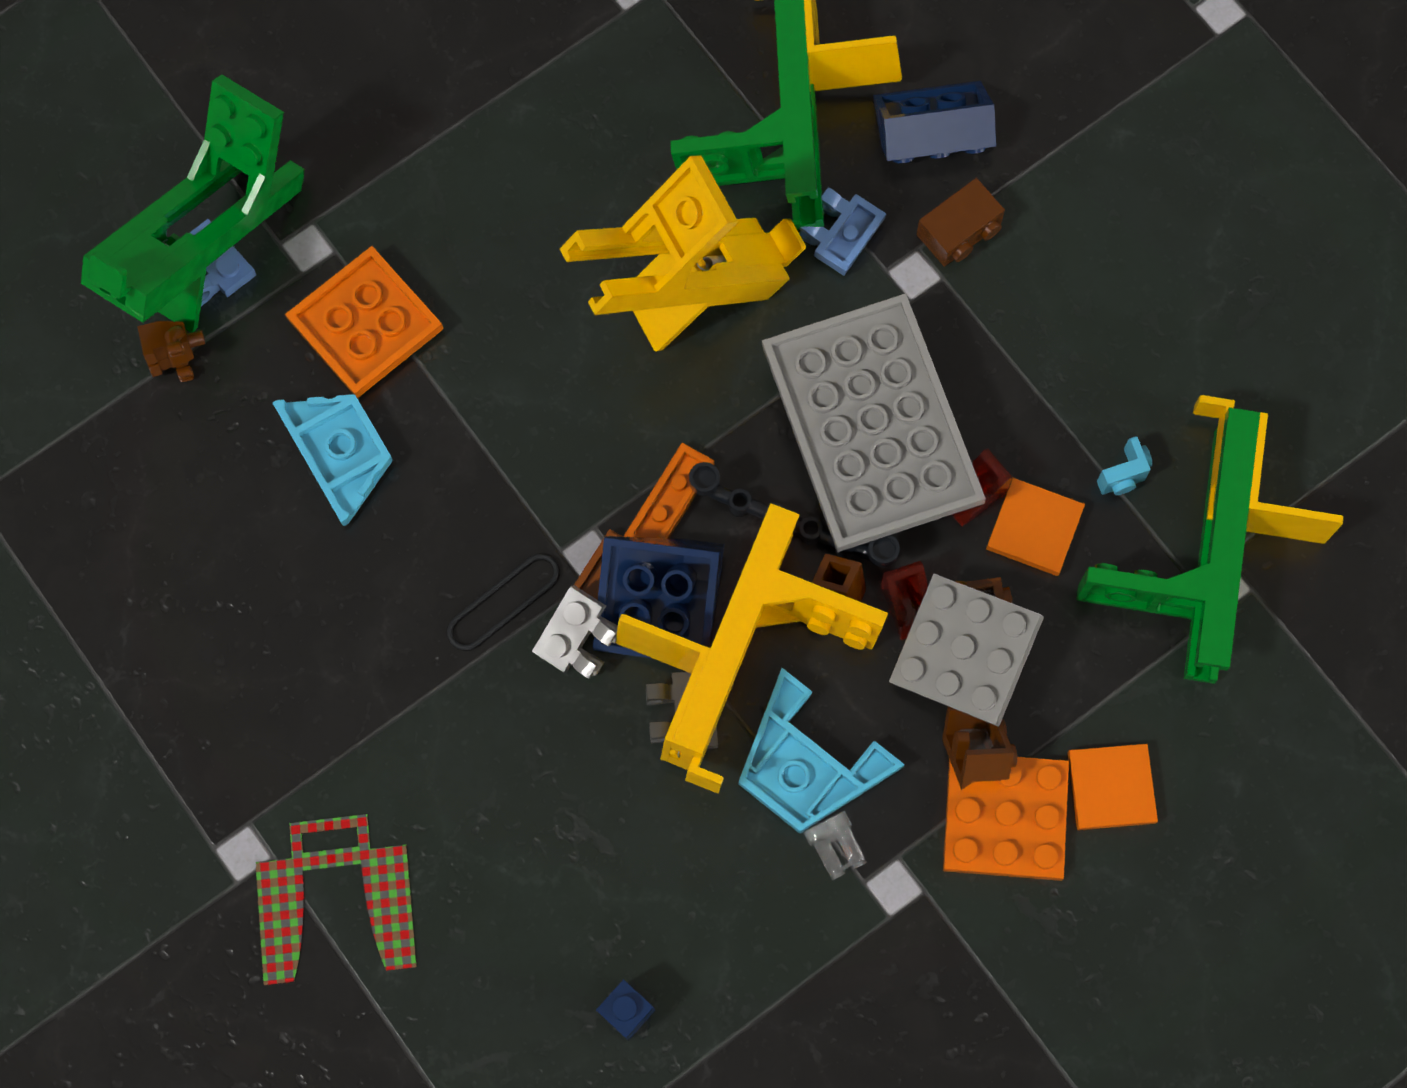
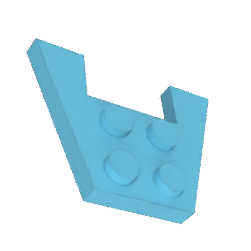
M781 668L738 784L798 833H802L904 768L905 764L876 741H873L854 766L848 770L789 723L810 698L812 691L785 669Z

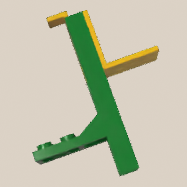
M774 0L781 108L745 132L726 131L714 136H686L680 140H671V155L676 170L690 156L701 155L718 186L785 178L786 197L788 203H792L793 224L796 229H800V227H824L815 91L901 81L902 73L896 36L820 44L818 13L815 0ZM783 145L763 158L760 147Z
M1201 395L1194 405L1193 414L1219 418V421L1214 431L1197 568L1175 577L1164 579L1158 578L1157 573L1149 570H1135L1133 574L1118 571L1119 568L1115 565L1099 563L1095 567H1088L1078 585L1076 600L1191 619L1184 679L1215 684L1218 680L1219 670L1227 671L1230 668L1246 531L1325 544L1342 526L1343 516L1258 502L1268 413L1234 408L1235 400Z

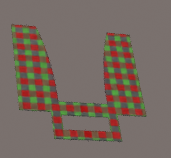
M368 814L289 823L292 858L256 862L264 985L295 981L303 929V871L322 868L362 865L368 914L385 970L416 967L407 846L399 845L370 849ZM357 827V847L303 853V833Z

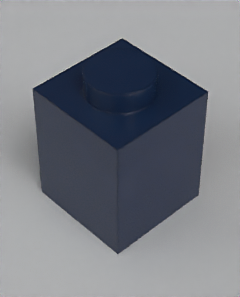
M623 979L596 1011L629 1041L655 1012V1009Z

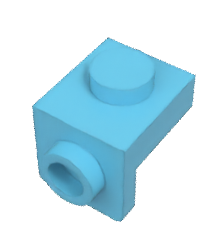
M1137 436L1129 438L1124 447L1128 462L1102 470L1097 480L1102 495L1114 492L1115 495L1130 492L1136 488L1137 483L1145 481L1151 470L1150 467H1152V458L1147 446H1141Z

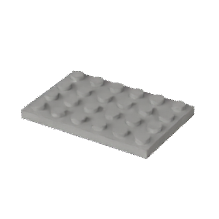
M906 293L762 340L764 353L837 552L985 504L986 498Z

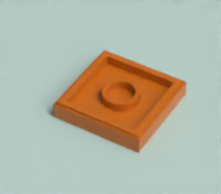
M1013 478L986 550L1058 576L1085 504Z
M1148 744L1068 751L1077 830L1146 825L1158 822Z

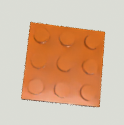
M373 246L369 247L285 314L290 323L357 398L444 329L442 323Z
M1017 757V765L1011 768L1008 780L972 782L961 790L949 759L943 871L1062 881L1064 879L1069 761Z

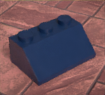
M981 81L873 95L881 148L887 161L908 163L913 161L914 157L944 158L952 152L965 151L966 153L975 154L984 152L986 148L996 147L994 103Z

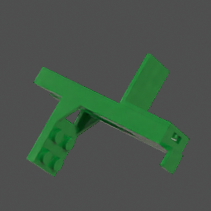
M222 74L215 78L211 86L204 141L187 178L83 256L81 284L142 323L156 312H159L172 321L184 322L186 330L194 332L198 328L207 266L302 190L305 169L290 160L274 173L284 112ZM240 172L249 176L246 195L196 235L186 233L179 237L173 233L170 237L166 236L169 227Z

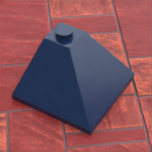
M605 536L598 601L606 605V608L601 616L618 626L621 614H625L710 648L725 544L690 539ZM594 636L593 651L651 658L617 643H611L610 646H607Z

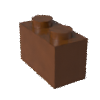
M976 177L919 220L916 235L945 267L953 260L960 262L972 252L973 245L982 238L988 241L994 237L1002 228L1001 223L1005 209Z

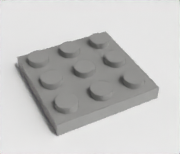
M933 574L889 682L999 727L1044 617L1034 611Z

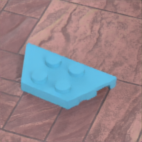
M338 395L332 399L311 397L307 398V401L286 402L284 399L274 401V407L343 526L349 524L393 461L356 395Z

